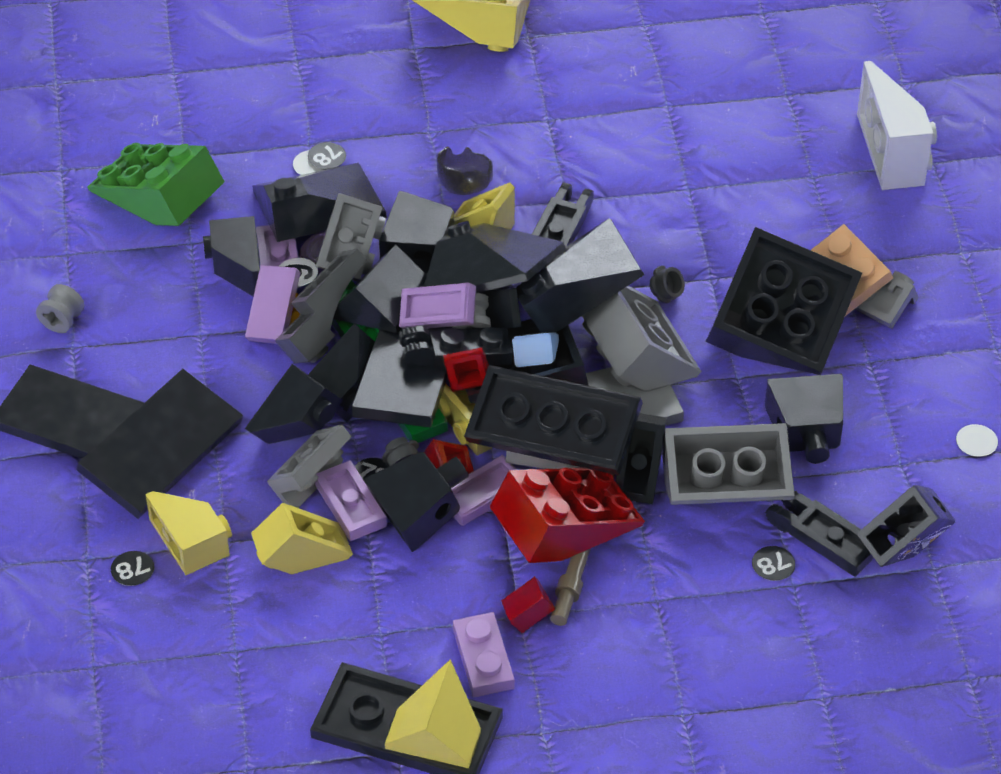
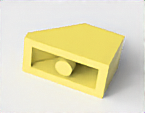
M155 491L145 494L149 520L185 575L230 556L228 538L232 537L231 528L226 518L222 514L217 516L208 502Z
M281 503L251 532L257 549L256 554L262 565L289 574H296L348 560L353 555L346 534L338 522L285 503Z

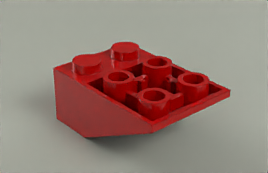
M587 468L509 470L490 505L495 516L529 563L563 561L639 528L645 522L635 509L632 501L626 497L614 481L611 474Z

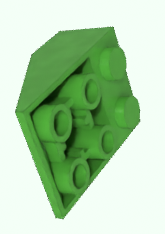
M132 143L121 151V156L116 161L102 168L97 174L98 177L87 188L90 192L154 225L180 226L225 181L206 146Z

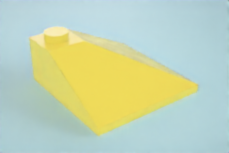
M412 0L476 43L488 45L489 50L505 52L509 48H514L519 41L530 0Z

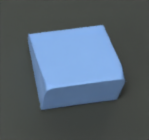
M553 332L514 337L512 344L516 367L553 363L557 352L559 335Z

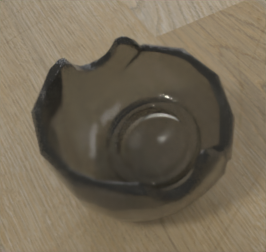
M445 147L436 155L439 182L450 193L458 195L477 193L487 188L493 179V162L484 154L472 152L469 147H466L459 155L453 154L450 147Z

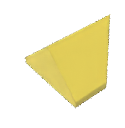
M509 182L464 201L454 214V224L469 221L470 227L486 223L512 229L515 225V187Z
M451 659L397 709L385 742V749L464 768L470 767L481 734V727Z

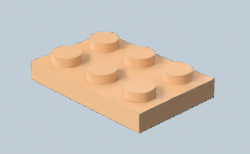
M845 224L811 249L815 253L862 272L845 316L893 279L891 271Z

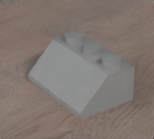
M630 286L625 287L582 316L584 319L582 325L596 339L598 352L611 364L612 369L610 372L612 376L624 386L631 384L643 391H649L696 378L702 372L659 303Z
M786 423L665 428L662 457L665 488L671 505L794 500L795 495Z

